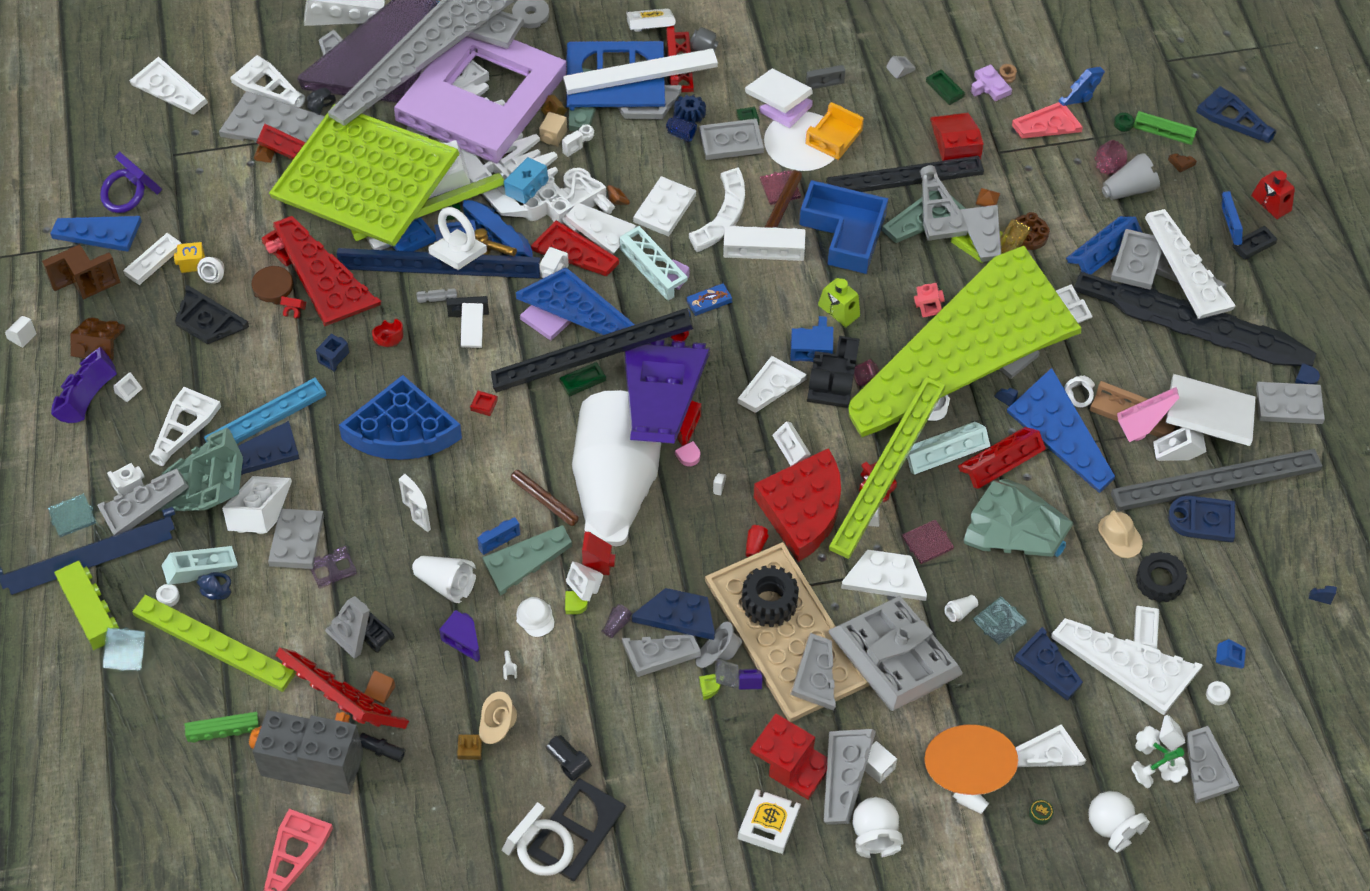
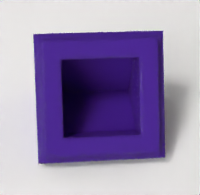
M738 670L739 690L762 689V672L760 670Z

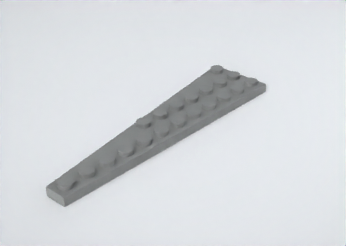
M441 0L328 111L329 117L345 126L516 0Z
M246 91L220 129L219 134L220 137L242 141L250 139L256 143L265 123L307 142L325 116Z

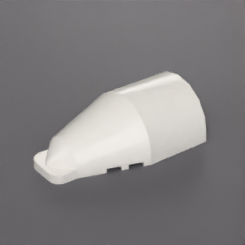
M621 390L596 393L582 402L572 461L573 474L585 519V531L591 532L612 546H621L627 542L629 528L641 508V503L645 496H647L650 486L658 475L661 442L630 440L631 424L628 392Z

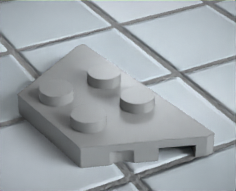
M665 85V107L617 108L624 119H663L681 94V85Z

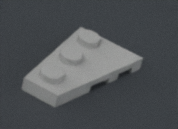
M810 633L790 695L834 710L836 704L833 690L835 687L832 673L833 652L831 640Z

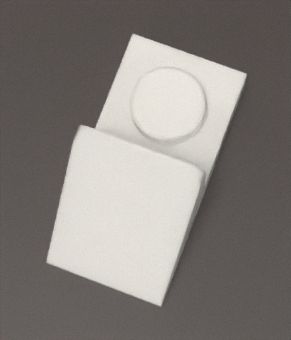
M572 561L566 582L581 600L590 601L592 594L598 593L603 574Z

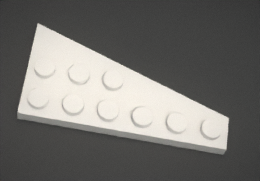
M1066 618L1051 636L1059 644L1162 715H1165L1203 666V664L1197 662L1192 664L1183 661L1182 657L1176 655L1172 657L1163 654L1158 649L1128 639L1124 641L1115 638L1113 634L1107 632L1103 634L1094 631L1090 626Z

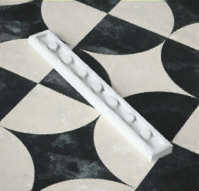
M708 49L563 76L567 95L715 68L718 67V62L714 50Z

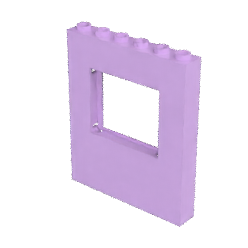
M466 36L429 64L394 107L395 121L447 143L456 140L461 149L497 164L545 103L548 95H551L562 81L563 76L566 75V61L517 40H513L507 49ZM475 56L527 76L504 106L452 85Z

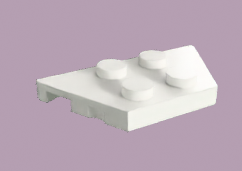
M867 550L844 578L841 589L895 597L901 596L902 598L926 601L927 597L926 590L911 556Z

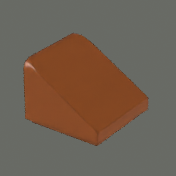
M374 671L364 694L384 705L395 688L394 679Z

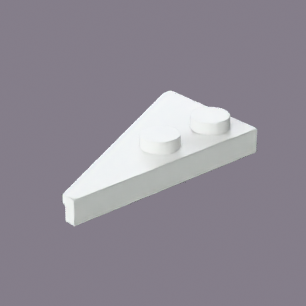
M1062 725L1015 748L1018 754V767L1082 766L1086 762V759Z

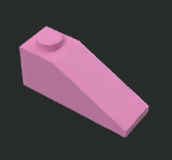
M1177 387L1117 413L1118 421L1129 442L1133 440L1139 441L1151 432L1179 399Z

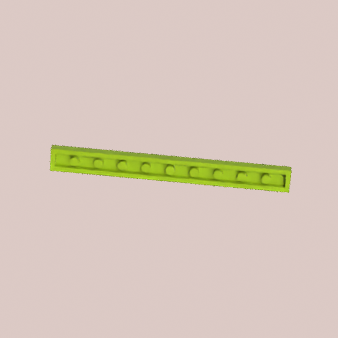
M928 377L924 379L829 546L830 551L848 559L851 557L945 390L944 384Z

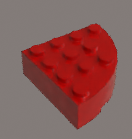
M829 448L754 484V499L798 562L818 549L824 539L831 533L838 517L841 478L836 460Z

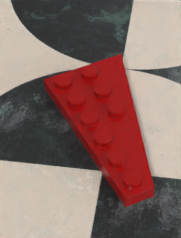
M293 216L273 222V227L324 326L381 305V300L374 297L364 284L357 281L353 277L354 275L332 253L329 254L324 249V246L319 241L317 242L309 234V231Z
M279 647L276 656L283 661L282 665L295 670L296 675L301 679L311 682L309 685L312 688L323 691L325 698L339 704L338 708L353 714L352 718L362 724L369 722L377 727L386 725L406 729L409 720L404 717L392 716L391 713L393 711L391 709L373 703V698L347 682L341 683L335 680L334 674L317 668L316 663L298 652Z

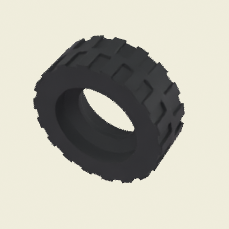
M1150 553L1149 556L1144 557L1139 565L1136 574L1137 587L1150 600H1155L1156 602L1175 600L1177 596L1181 595L1188 576L1186 574L1187 569L1184 567V563L1177 556L1171 555V553ZM1156 568L1165 569L1171 573L1172 582L1166 586L1158 585L1152 581L1151 572Z

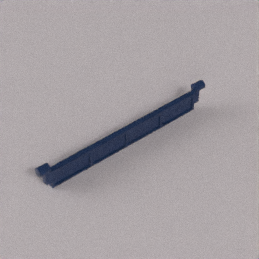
M172 506L162 510L165 518L3 574L0 566L1 586L3 589L9 588L11 595L56 580L55 571L76 561H80L83 568L86 566L90 568L172 539L170 531L175 528L170 516L176 515Z

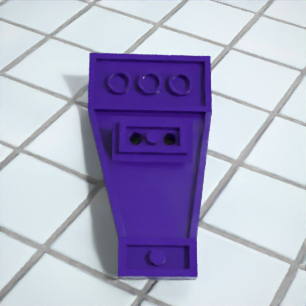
M658 340L624 351L631 424L630 440L675 443L707 359L710 356V347H706V343L694 342L692 346H687L684 341H673L672 344H664L665 340Z

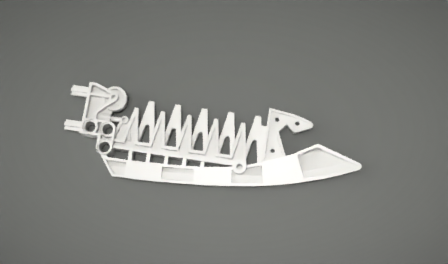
M395 35L391 36V48L399 43L402 38ZM472 60L463 70L462 76H459L452 84L481 96L489 89V86L484 83L489 80V72ZM429 64L403 82L407 91ZM503 100L494 102L501 106L505 105ZM521 133L506 152L511 153L505 158H501L497 164L461 149L471 183L491 176L492 172L495 174L500 173L505 180L527 157L549 166L558 156L555 152L539 156L540 151L538 149L524 154L540 141V137L537 134L523 138ZM437 139L440 143H443V144H446V143H447V142H444V141H442V140H440V139ZM556 167L548 169L549 180L546 185L542 186L535 196L526 204H523V206H520L515 199L506 196L503 186L482 193L501 216L525 217L529 221H536L548 215L554 222L557 220L563 225L566 224L576 233L580 231L568 223L565 217L577 202L591 208L598 205L604 213L611 214L612 210L615 209V206L606 198V187L601 182L591 178L589 172L582 168H573L565 173L563 177L564 189H560L554 181L553 176L558 173V169Z

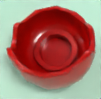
M394 319L393 323L384 320L381 325L376 326L372 330L373 341L381 347L397 346L403 339V323L399 319Z

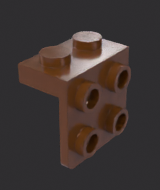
M94 317L87 318L70 333L71 356L86 358L93 351L101 347L111 361H113L114 340L125 330V325L119 324L117 321L106 322Z

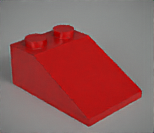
M969 113L931 117L930 120L942 161L979 156L981 159L984 143L980 130Z

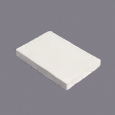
M773 68L745 87L747 94L784 113L813 94L812 88Z

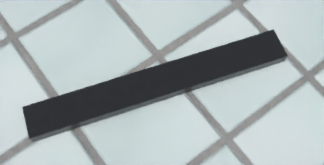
M972 156L827 177L826 182L833 186L867 192L922 184L920 170L929 165L935 167L940 181L983 175L984 168L980 157Z

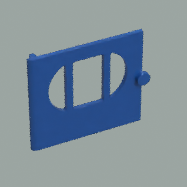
M663 41L568 42L567 75L583 73L582 65L584 61L594 53H597V70L603 69L604 52H629L630 64L635 63V53L641 54L647 60L664 58ZM664 77L567 95L566 91V107H570L571 111H574L575 107H665Z

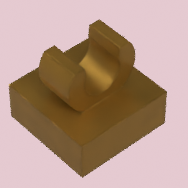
M548 95L541 109L545 116H547L548 112L564 116L568 110L564 108L562 102L555 95Z
M459 735L458 760H481L482 740L480 736Z

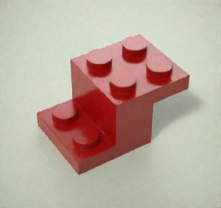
M778 714L773 716L750 749L752 754L770 764L769 777L809 800L827 774L828 757L814 750L815 736Z

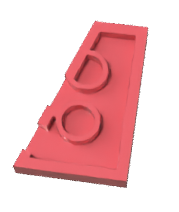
M1060 102L1014 119L1012 122L1013 128L1021 138L1082 132L1083 128L1068 107L1063 106Z

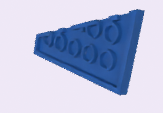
M566 267L516 292V299L602 335L635 325Z
M1052 368L1007 409V413L1023 427L1039 430L1044 445L1097 492H1102L1115 479V475Z

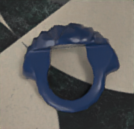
M212 572L198 577L197 584L203 596L211 600H224L230 596L231 579L228 575L221 572ZM215 576L223 577L226 583L220 585Z

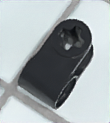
M369 612V624L366 627L364 641L374 652L378 653L381 651V647L389 640H393L395 636L387 625Z

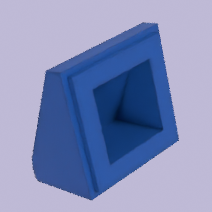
M1230 639L1225 640L1217 646L1216 663L1242 669L1245 663L1246 648Z

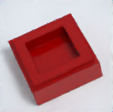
M478 390L470 410L491 416L498 401V396Z

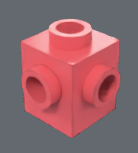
M937 283L917 287L918 295L914 296L916 308L920 307L922 317L937 315L942 310L941 303L945 302L943 290H938Z

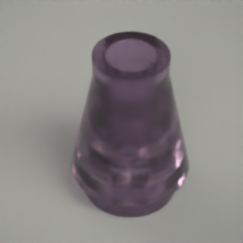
M617 604L616 607L612 608L602 632L609 638H613L616 633L631 621V611L623 605Z

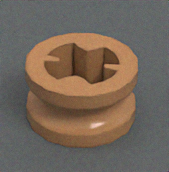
M1004 64L1000 67L999 75L1006 83H1011L1015 80L1017 70L1013 65Z

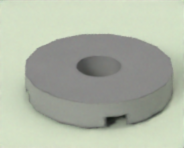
M518 0L512 8L513 15L523 17L524 24L522 27L537 28L544 21L546 23L550 15L549 6L544 0ZM529 11L535 12L534 14H527Z

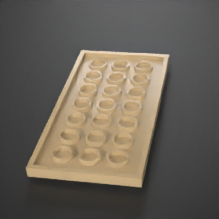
M783 542L705 576L706 584L727 619L732 623L737 636L742 639V644L756 668L762 672V678L788 721L793 722L823 708L820 705L790 695L810 633L832 641V673L835 687L833 689L835 702L869 686L868 682L829 634L828 631L836 626ZM766 565L767 568H771V565H774L776 569L782 567L785 569V573L790 572L792 579L795 578L797 581L799 594L796 613L794 616L791 615V620L788 622L784 620L781 626H778V624H774V627H769V624H765L764 627L760 626V622H752L751 617H747L745 610L742 608L744 580H746L749 573L753 574L754 569L758 568L761 570V566ZM772 591L763 592L759 595L766 601H776L781 598L779 594Z

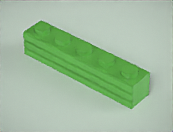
M1138 111L1133 127L1192 145L1197 128Z
M257 712L188 722L185 723V736L188 742L194 743L199 740H212L218 737L225 738L231 735L239 736L244 733H251L253 729L260 727L259 716Z

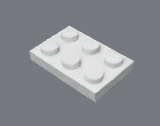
M661 176L634 215L633 222L669 237L695 198L696 190Z

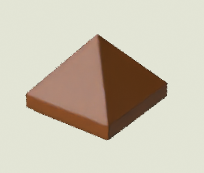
M608 185L609 201L613 205L630 204V200L621 189Z
M981 188L976 204L984 207L997 205L1000 193Z

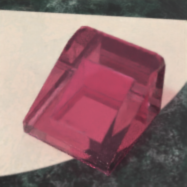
M871 359L855 367L854 374L858 386L867 385L879 373L877 364Z

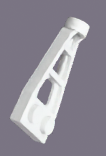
M258 55L230 77L231 82L244 91L298 108L305 102V96L296 91L271 63ZM265 74L273 79L265 87L255 84ZM278 85H281L286 89L281 94H277L272 91Z
M183 387L171 404L154 450L150 454V459L155 464L164 466L172 454L213 419L221 408L220 401ZM182 411L197 416V419L189 426L177 422L178 416ZM171 429L183 433L175 442L166 438Z

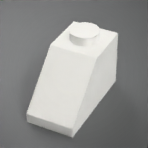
M1183 427L1153 441L1155 456L1158 461L1190 460L1206 452L1204 435L1201 432Z

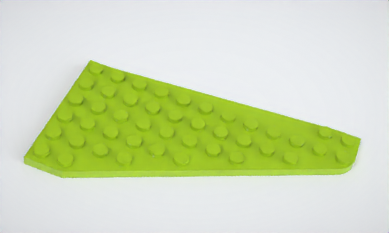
M1025 246L995 256L850 401L848 407L849 417L861 438L898 422L899 418L903 417L926 377L945 385V390L940 397L942 398L1037 350L1080 334L1081 327Z

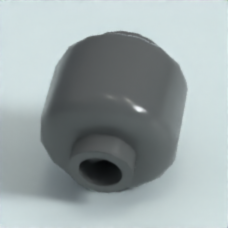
M701 27L699 30L695 29L690 44H692V49L696 52L713 49L715 52L719 41H716L717 35L715 32Z

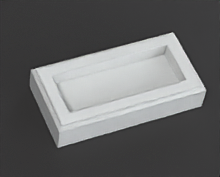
M1143 606L1136 607L1134 642L1157 649L1159 609Z

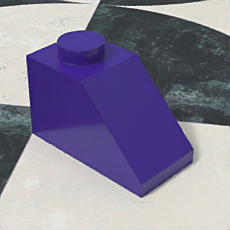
M455 610L439 629L441 641L478 662L480 660V653L474 621L468 614Z

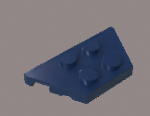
M665 588L632 615V622L711 640L715 639L708 597Z

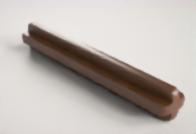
M793 170L764 228L778 227L802 178L800 171Z
M515 470L511 474L513 482L567 524L574 526L579 521V516L523 472Z

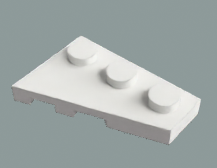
M578 202L565 217L568 223L612 255L620 247V236L636 227L634 224Z
M771 356L739 396L738 404L756 413L807 380V374Z

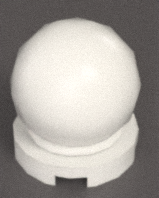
M1114 791L1103 792L1096 796L1091 802L1088 811L1089 821L1094 831L1102 837L1111 838L1108 846L1117 853L1131 844L1129 839L1136 832L1141 835L1150 823L1143 813L1135 815L1134 805L1128 797Z
M879 797L867 798L861 802L853 814V827L858 835V838L855 840L857 853L860 856L871 858L870 853H881L882 857H887L899 852L901 844L903 845L902 834L897 831L899 829V815L896 808L887 799Z

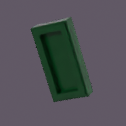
M942 69L926 77V82L949 105L964 98L965 92Z
M594 362L559 377L570 397L605 382L606 375L599 364Z

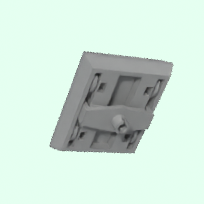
M897 596L828 631L834 642L890 711H894L909 702L927 695L963 674L958 664L934 637L930 628L923 620L919 619L901 596Z

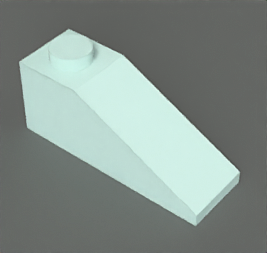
M232 546L173 552L168 555L162 564L167 585L198 580L199 576L208 575L212 572H223L238 566Z

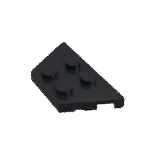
M186 286V294L184 300H181L180 311L175 319L176 326L207 345L249 327L247 320L191 286Z

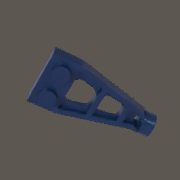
M1221 86L1207 97L1196 110L1198 114L1211 122L1258 140H1263L1266 143H1270L1277 132L1276 129L1266 125L1236 95ZM1228 106H1232L1239 112V115L1235 119L1223 116L1221 113ZM1246 117L1255 125L1250 128L1240 124V122Z

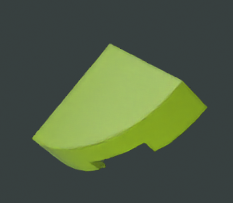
M717 674L699 677L703 700L713 697L719 691L722 680Z

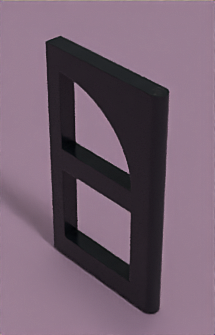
M580 778L550 818V820L560 823L569 832L586 841V844L573 863L559 872V874L575 882L626 808V805ZM579 792L585 794L596 808L598 823L594 832L564 816V813ZM542 829L527 853L542 864L551 866L559 860L541 850L540 847L552 830Z

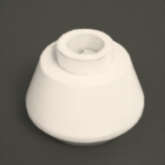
M205 257L200 260L197 270L203 281L215 284L223 278L225 268L220 259Z

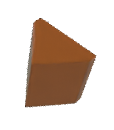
M259 144L254 160L271 163L275 151Z

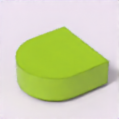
M565 591V613H583L588 607V601L581 600L574 591Z

